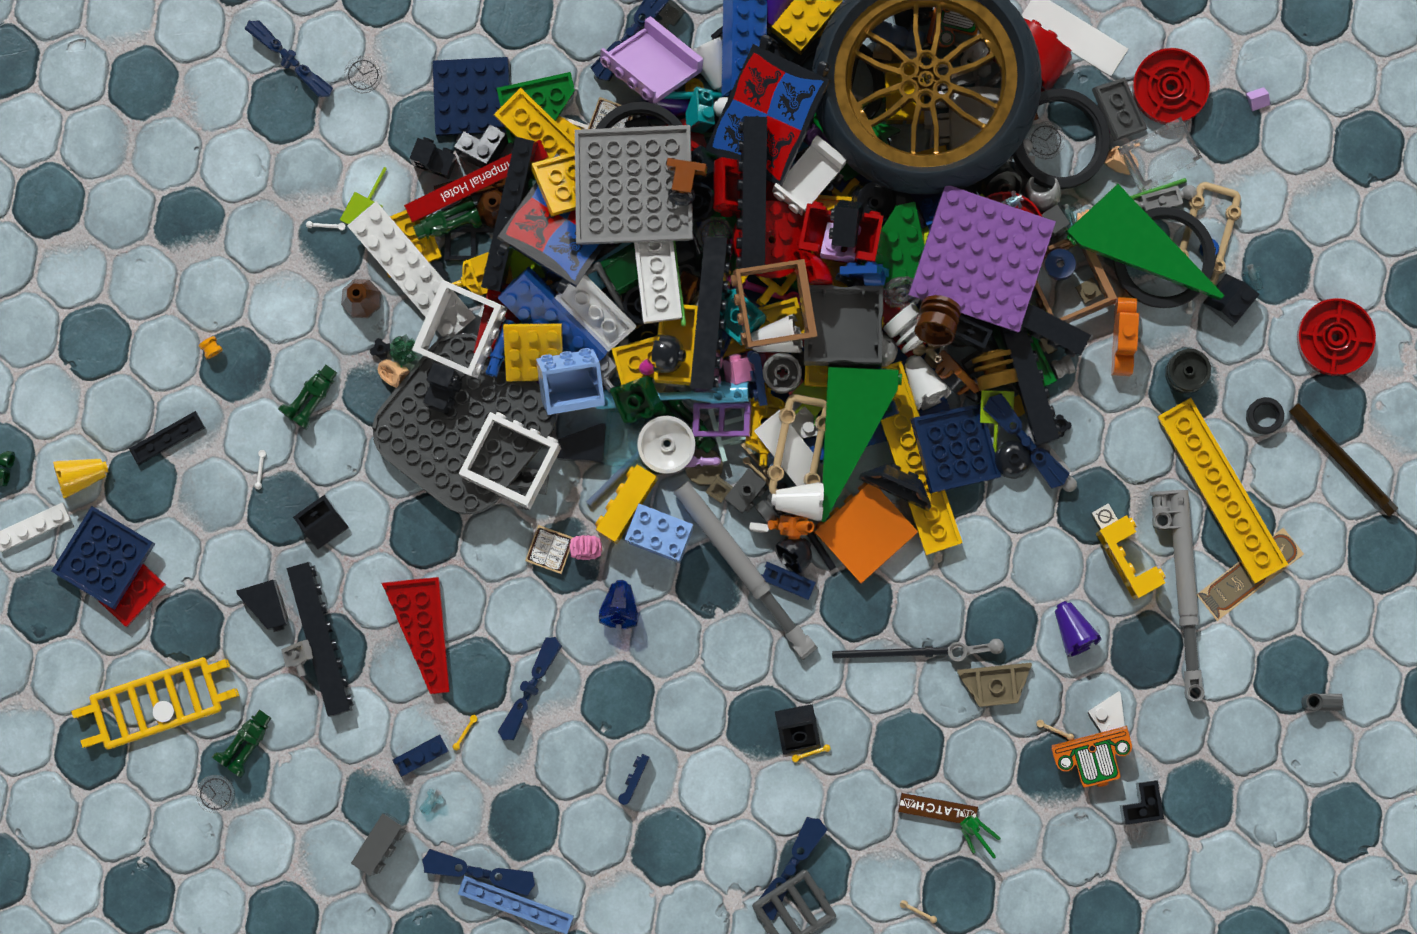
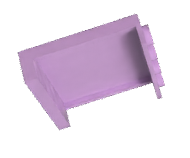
M651 16L645 19L644 29L608 52L604 48L601 49V64L612 71L617 78L628 84L631 89L639 93L644 100L656 104L701 73L703 68V58Z

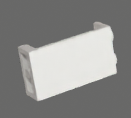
M817 135L812 141L811 146L789 170L782 187L777 183L774 185L773 195L779 201L787 203L791 211L803 215L806 211L807 203L812 204L845 166L846 159Z

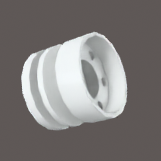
M911 303L899 312L883 328L890 338H894L897 335L901 336L896 343L897 346L904 342L907 343L901 349L904 354L923 343L915 335L914 331L920 310L914 303Z

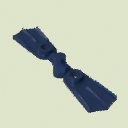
M643 0L634 15L635 23L626 29L621 41H615L606 51H611L635 35L640 27H644L645 20L641 21L639 19L640 15H645L646 19L650 16L654 19L671 0ZM600 57L590 67L597 79L610 81L614 75L612 71L601 64Z
M249 20L244 29L271 51L279 52L283 58L281 65L284 68L294 66L296 74L318 97L330 96L333 87L314 74L308 66L299 65V61L295 58V51H287L283 48L281 42L273 36L260 20Z
M1000 393L989 397L983 409L1008 433L1016 434L1022 445L1032 452L1031 460L1050 488L1053 489L1064 485L1070 473L1044 448H1037L1031 436L1021 430L1022 422L1003 394ZM1010 423H1016L1017 428L1011 429ZM1041 453L1043 459L1038 460L1036 454Z
M557 637L545 638L532 668V680L529 682L523 681L520 685V690L523 691L524 695L523 698L518 699L514 703L498 730L502 740H515L522 719L528 709L527 701L530 700L532 695L538 694L539 689L536 686L539 681L537 679L545 676L549 666L562 648Z
M806 817L792 847V858L785 866L781 877L775 878L760 898L777 888V883L781 882L783 884L789 880L790 876L795 873L799 861L806 859L828 830L820 819ZM802 847L804 853L798 854L797 849ZM787 891L778 896L781 902H783ZM770 901L762 909L770 920H774L778 910L773 902Z
M429 849L422 859L424 873L461 877L467 872L468 875H473L475 878L489 879L490 877L492 884L526 896L529 895L535 886L533 872L505 868H495L491 871L481 867L467 866V863L462 859ZM457 864L462 865V871L458 872L455 869ZM497 873L502 874L501 880H496L495 875Z

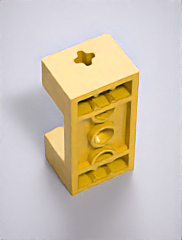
M1126 515L1096 532V535L1131 597L1135 600L1165 584L1164 579L1166 576L1161 568L1158 569L1155 566L1135 577V568L1131 563H1127L1124 558L1126 553L1122 546L1118 547L1116 544L1136 533V523L1132 517L1128 518Z

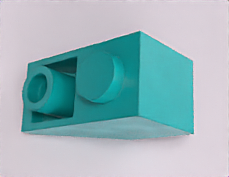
M700 87L694 88L686 111V125L691 126L692 132L703 134L715 125L713 90Z

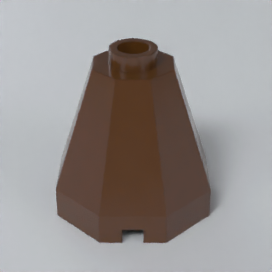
M495 188L482 192L475 205L481 222L489 227L495 228L503 190Z
M353 279L342 289L341 305L353 318H369L375 311L380 309L381 292L371 280Z

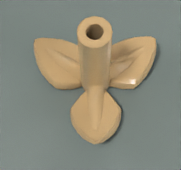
M922 343L913 349V354L916 356L926 353L924 360L931 368L936 369L938 363L942 360L941 356L934 351V349L940 346L928 344V347H926Z

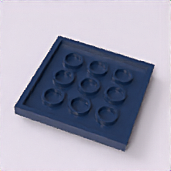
M508 57L432 61L436 136L462 135L463 132L470 135L484 134L489 125L506 132L505 126L494 114L501 108L497 88L509 85Z
M981 403L910 419L930 494L1001 477V473L995 464V450L988 424L980 423Z
M91 506L51 572L115 610L155 546V543Z

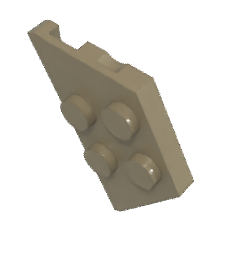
M1032 663L957 670V674L979 707L1013 704L1019 702Z

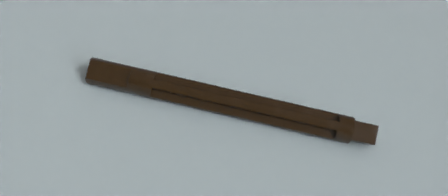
M1299 402L1289 410L1293 417L1389 517L1396 512L1398 507Z

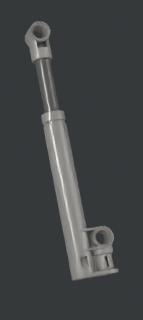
M687 481L675 490L673 494L684 505L690 517L703 530L747 589L752 592L756 600L759 598L786 632V638L793 643L792 647L803 660L814 652L818 647L808 635L805 636L801 627L795 625L769 591L771 589L769 584L765 582V579L705 501L695 491L691 483Z
M1188 490L1150 492L1154 502L1152 525L1157 530L1172 529L1178 614L1180 616L1179 626H1183L1186 660L1184 695L1188 701L1197 702L1203 699L1205 692L1202 685V672L1199 670L1195 625H1199L1197 617L1198 608ZM1158 516L1165 517V526L1158 524ZM1192 688H1196L1199 691V696L1196 699L1190 696Z

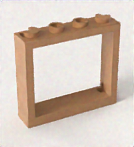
M1067 239L1047 247L1044 259L1053 250H1067L1074 246ZM1083 248L1081 249L1105 299L1059 318L1067 323L1111 306L1117 301L1116 294L1096 253ZM1036 280L1033 289L1037 296L1035 298L1036 303L1040 309L1043 308L1044 311L1053 315Z
M805 259L733 271L731 284L732 287L735 286L736 288L734 302L736 306H739L740 313L737 314L738 324L742 325L743 333H740L742 345L745 344L746 349L817 337ZM795 268L805 333L752 341L741 276Z

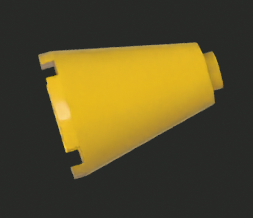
M101 459L53 462L63 499L105 478V473L109 472L106 461L102 462Z

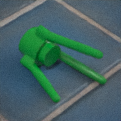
M970 815L960 823V830L964 834L973 854L976 853L969 834L971 836L975 835L991 857L995 859L996 855L978 833L980 831L979 826L997 840L1001 838L982 823L977 816L974 818L973 815Z

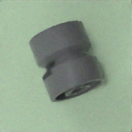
M771 493L767 496L766 501L762 500L754 506L767 524L769 520L776 521L778 515L787 513L776 510L775 506L771 505Z

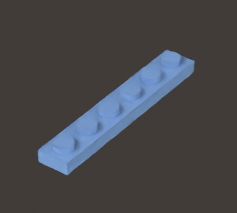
M466 875L458 892L461 896L564 934H568L574 915Z

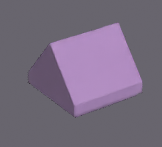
M1264 87L1246 93L1252 111L1270 105L1269 93Z

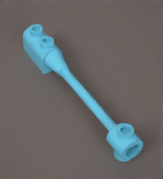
M721 381L720 388H717V393L694 392L693 390L658 393L660 400L691 399L710 402L711 404L749 402L751 399L750 381L736 385ZM607 389L603 390L605 405L598 406L596 409L617 408L611 393Z

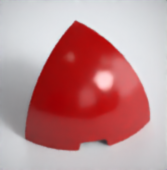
M790 250L792 261L805 259L809 284L833 285V278L829 268L818 256L805 250Z

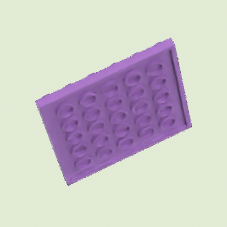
M945 186L908 295L920 300L927 296L942 295L956 301L961 308L962 314L1019 332L1056 221L953 186Z

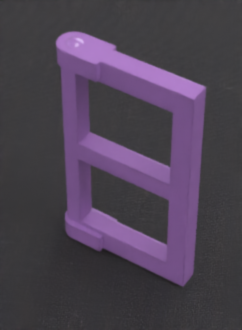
M751 402L694 403V437L750 436ZM719 408V431H699L700 409ZM725 408H745L744 431H724Z

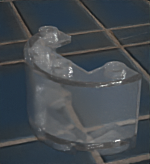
M1181 117L1117 149L1138 190L1142 189L1143 192L1158 186V181L1160 180L1164 183L1174 178L1172 174L1185 167L1188 170L1196 166V161L1202 158Z

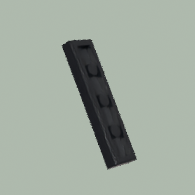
M194 411L130 447L129 450L137 465H141L206 427L197 411Z

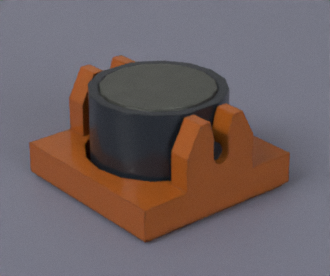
M942 350L939 355L943 361L938 364L935 372L956 394L961 395L969 388L976 394L979 391L976 382L945 350Z

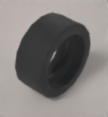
M1263 397L1255 400L1246 411V420L1248 426L1254 432L1267 435L1281 427L1285 413L1282 405L1277 400ZM1261 405H1269L1276 412V421L1269 427L1258 425L1254 419V412Z

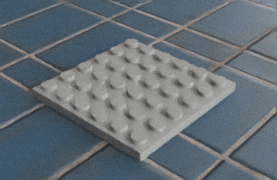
M690 125L575 130L577 245L693 240L692 203L686 206H678L669 201L668 191L672 188L675 171L668 170L666 166L668 158L691 161ZM677 197L673 198L676 201H688L686 199H678Z

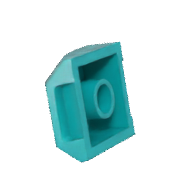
M732 289L726 294L728 311L724 315V319H726L725 331L742 345L740 333H743L742 325H739L737 320V314L740 313L739 306H736L734 302L736 289ZM744 296L750 333H752L764 324L767 316Z

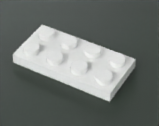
M586 274L577 287L569 284L563 294L558 293L555 296V299L608 352L636 328V325Z

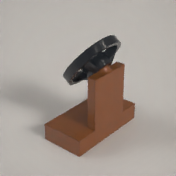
M668 158L667 169L675 171L672 188L668 191V199L671 203L678 206L689 205L695 200V191L692 189L694 175L706 176L707 165ZM677 197L678 199H686L688 201L681 202L676 201L673 198Z

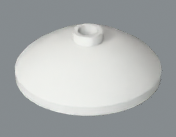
M660 416L650 420L642 428L638 437V452L642 461L650 469L659 473H674L683 469L691 461L695 451V438L692 430L684 421L673 416ZM669 440L671 445L666 447L663 442Z

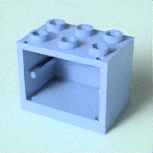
M583 348L579 352L573 353L565 351L560 353V355H543L541 358L536 359L541 400L547 415L605 405L600 362L593 349Z
M638 504L625 541L643 550L681 563L694 526L681 519Z

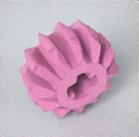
M589 535L572 538L570 543L571 557L577 560H591L600 557L602 552L601 539Z

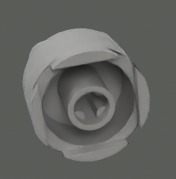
M788 353L774 354L764 364V381L768 388L776 393H789L795 390L801 382V366L797 359ZM781 369H785V372L788 373L784 375V378H780V375L777 374V372H781Z

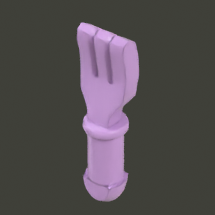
M693 456L685 467H695L697 465L718 466L721 460L718 457H701L699 459Z

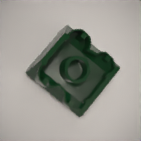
M634 243L624 247L601 262L603 269L620 296L639 284Z
M645 376L610 389L625 424L635 422L642 417L650 418L656 412L662 411L663 402L659 398L652 377Z

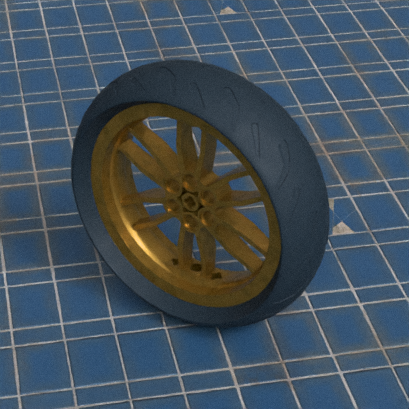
M846 0L834 13L821 35L812 72L817 73V68L821 61L831 65L829 72L825 76V78L831 81L816 111L819 124L831 146L843 155L846 163L854 171L882 187L908 194H942L945 186L963 189L994 173L1008 161L1026 138L1037 113L1041 96L1042 76L1038 49L1026 21L1010 0ZM921 7H935L937 9L936 32L931 50H922L920 44L918 10ZM913 9L916 58L909 59L892 43L877 36L872 31L889 17L902 11ZM946 9L972 21L980 34L960 44L943 59H939L936 56L941 36V11ZM870 38L891 51L902 62L900 67L896 68L880 63L859 52L864 40ZM979 41H984L989 50V55L967 65L956 68L952 67L951 63L963 51ZM926 57L932 60L931 64L927 66L921 63L922 59ZM855 58L861 59L880 71L902 78L901 83L876 91L857 102L851 88ZM995 59L1001 69L1002 82L998 103H993L975 91L950 82L952 78L974 71ZM907 67H913L915 69V72L912 75H907L904 73ZM946 67L949 71L946 75H940L938 73L939 68ZM924 77H926L927 79H929V82H930L929 84H926V82H923V78H924ZM907 86H912L915 90L912 94H906L904 89ZM945 86L948 88V92L946 94H939L938 88ZM900 93L902 98L888 111L873 120H868L863 111L864 106L879 98ZM956 93L973 98L993 109L994 112L987 124L980 122L958 107L950 99L952 94ZM923 96H929L931 101L928 104H923L920 101ZM909 102H914L916 107L911 127V151L904 152L881 141L876 136L872 127L891 118ZM938 102H943L959 117L980 128L981 131L963 145L940 153L939 126L935 105ZM921 111H931L934 125L933 154H916V131Z

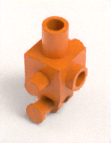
M794 514L781 515L776 521L769 520L767 524L770 530L776 528L780 530V535H786L789 539H800L801 535H808V533L814 530L813 522L808 521V518Z

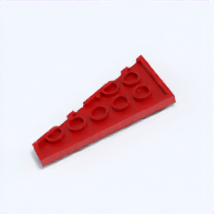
M439 577L381 583L429 693L450 692Z

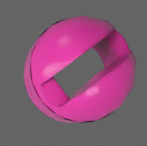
M645 359L640 364L639 370L643 375H651L654 373V366L649 359Z

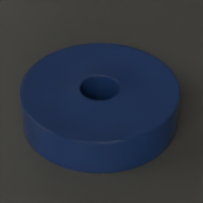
M1056 249L1046 257V273L1055 280H1066L1075 271L1076 260L1068 250ZM1062 262L1064 266L1058 267L1057 263Z

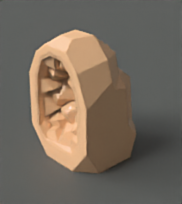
M1120 146L1109 150L1104 162L1107 167L1115 172L1125 175H1133L1138 166L1135 158Z
M387 359L381 361L377 369L381 379L395 388L410 373L407 367Z

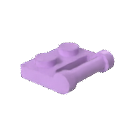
M827 222L820 258L854 262L856 256L854 253L855 248L848 247L846 252H841L843 246L831 245L832 239H829V230L833 228V223ZM859 226L858 235L861 233V226Z

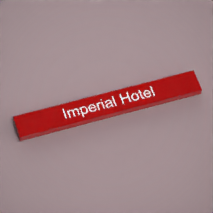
M541 140L536 141L538 145L534 163L549 157ZM512 153L405 204V209L411 221L415 222L505 179Z

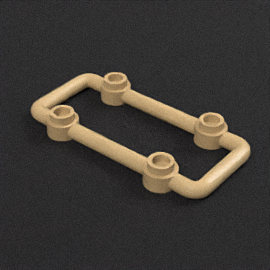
M1202 182L1196 188L1197 195L1188 201V205L1191 208L1190 214L1194 217L1197 216L1198 210L1204 205L1205 201L1202 197L1204 189L1233 197L1232 205L1225 211L1227 222L1215 260L1214 271L1210 279L1216 285L1219 275L1226 269L1223 260L1234 222L1241 216V209L1239 208L1241 196L1236 190L1209 182ZM1185 226L1179 248L1189 258L1187 247L1192 230Z
M792 394L787 398L785 408L779 412V420L782 424L774 463L767 470V475L770 478L769 491L771 494H776V490H779L776 489L777 482L784 476L781 463L789 424L795 420V412L792 410L794 402L822 407L821 416L815 420L818 433L810 472L804 476L803 480L805 485L820 483L817 471L825 437V400L798 394Z

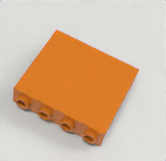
M865 482L857 488L859 492L855 496L850 494L843 501L845 503L844 506L840 509L836 507L830 512L829 515L831 517L826 522L820 521L815 526L817 530L814 532L851 572L859 584L863 583L918 533L914 526L880 489Z

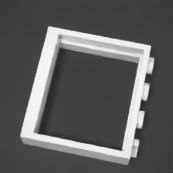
M442 280L412 350L478 379L481 370H484V362L492 351L493 341L499 335L500 325L506 319L504 316L508 308ZM453 291L494 308L469 368L427 351Z
M490 412L458 474L461 478L530 510L561 447L557 443L558 440L550 436L545 438L540 436L541 433L533 428L530 430L523 428L524 425L516 420L510 422L506 420L507 417L499 412L495 415ZM494 422L550 448L526 496L470 471Z

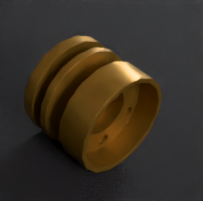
M997 349L985 352L971 359L972 364L979 362L982 364L981 367L974 368L975 372H984L983 376L977 378L979 391L1018 381L1016 369H1006V365L1013 362V359L1004 360L1003 357L1012 354L1010 349Z

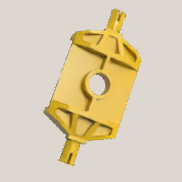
M489 252L464 261L461 280L451 284L467 287L471 292L480 296L486 294L488 289L482 288L481 285ZM509 267L506 284H510L513 281L511 267Z
M765 382L767 405L759 406L758 402L754 401V398L750 399L749 402L752 405L750 436H746L745 441L746 447L760 454L759 466L761 467L763 466V461L764 467H767L768 455L771 452L754 430L762 425L761 420L763 418L769 419L779 409L780 411L784 409L786 404L783 400L772 396L771 389L767 388Z

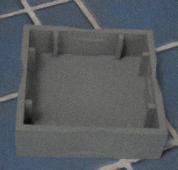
M809 285L817 337L804 340V366L881 367L883 286L837 287L834 285Z

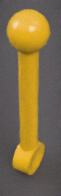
M476 715L470 717V722L457 743L453 744V750L457 751L460 749L462 740L472 724L478 720Z
M826 744L823 748L801 755L795 754L792 756V761L798 762L799 759L823 751L829 752L831 747Z

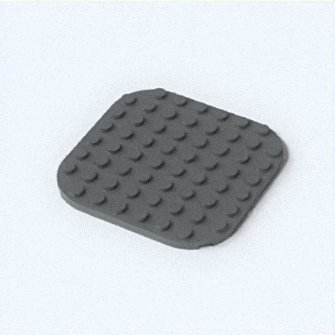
M464 333L455 335L452 338L451 335H448L436 341L428 351L469 368L474 356L477 337ZM423 355L376 413L372 426L374 444L379 453L388 462L449 510L460 514L483 512L492 507L501 496L461 478L458 473L489 413L491 412L496 415L499 412L507 417L506 420L510 422L516 420L524 425L523 428L528 430L533 428L541 433L540 436L545 438L551 436L555 428L556 414L547 415L541 400L540 385L537 382L506 381L505 361L502 362L497 377L487 375L485 372L490 358H486L484 370H481L478 379L454 369L461 378L462 386L460 391L456 392L454 407L452 410H449L448 414L430 409L424 405L423 400L430 386L426 379L434 362L446 367L449 366ZM494 422L470 471L509 488L542 448L543 444Z

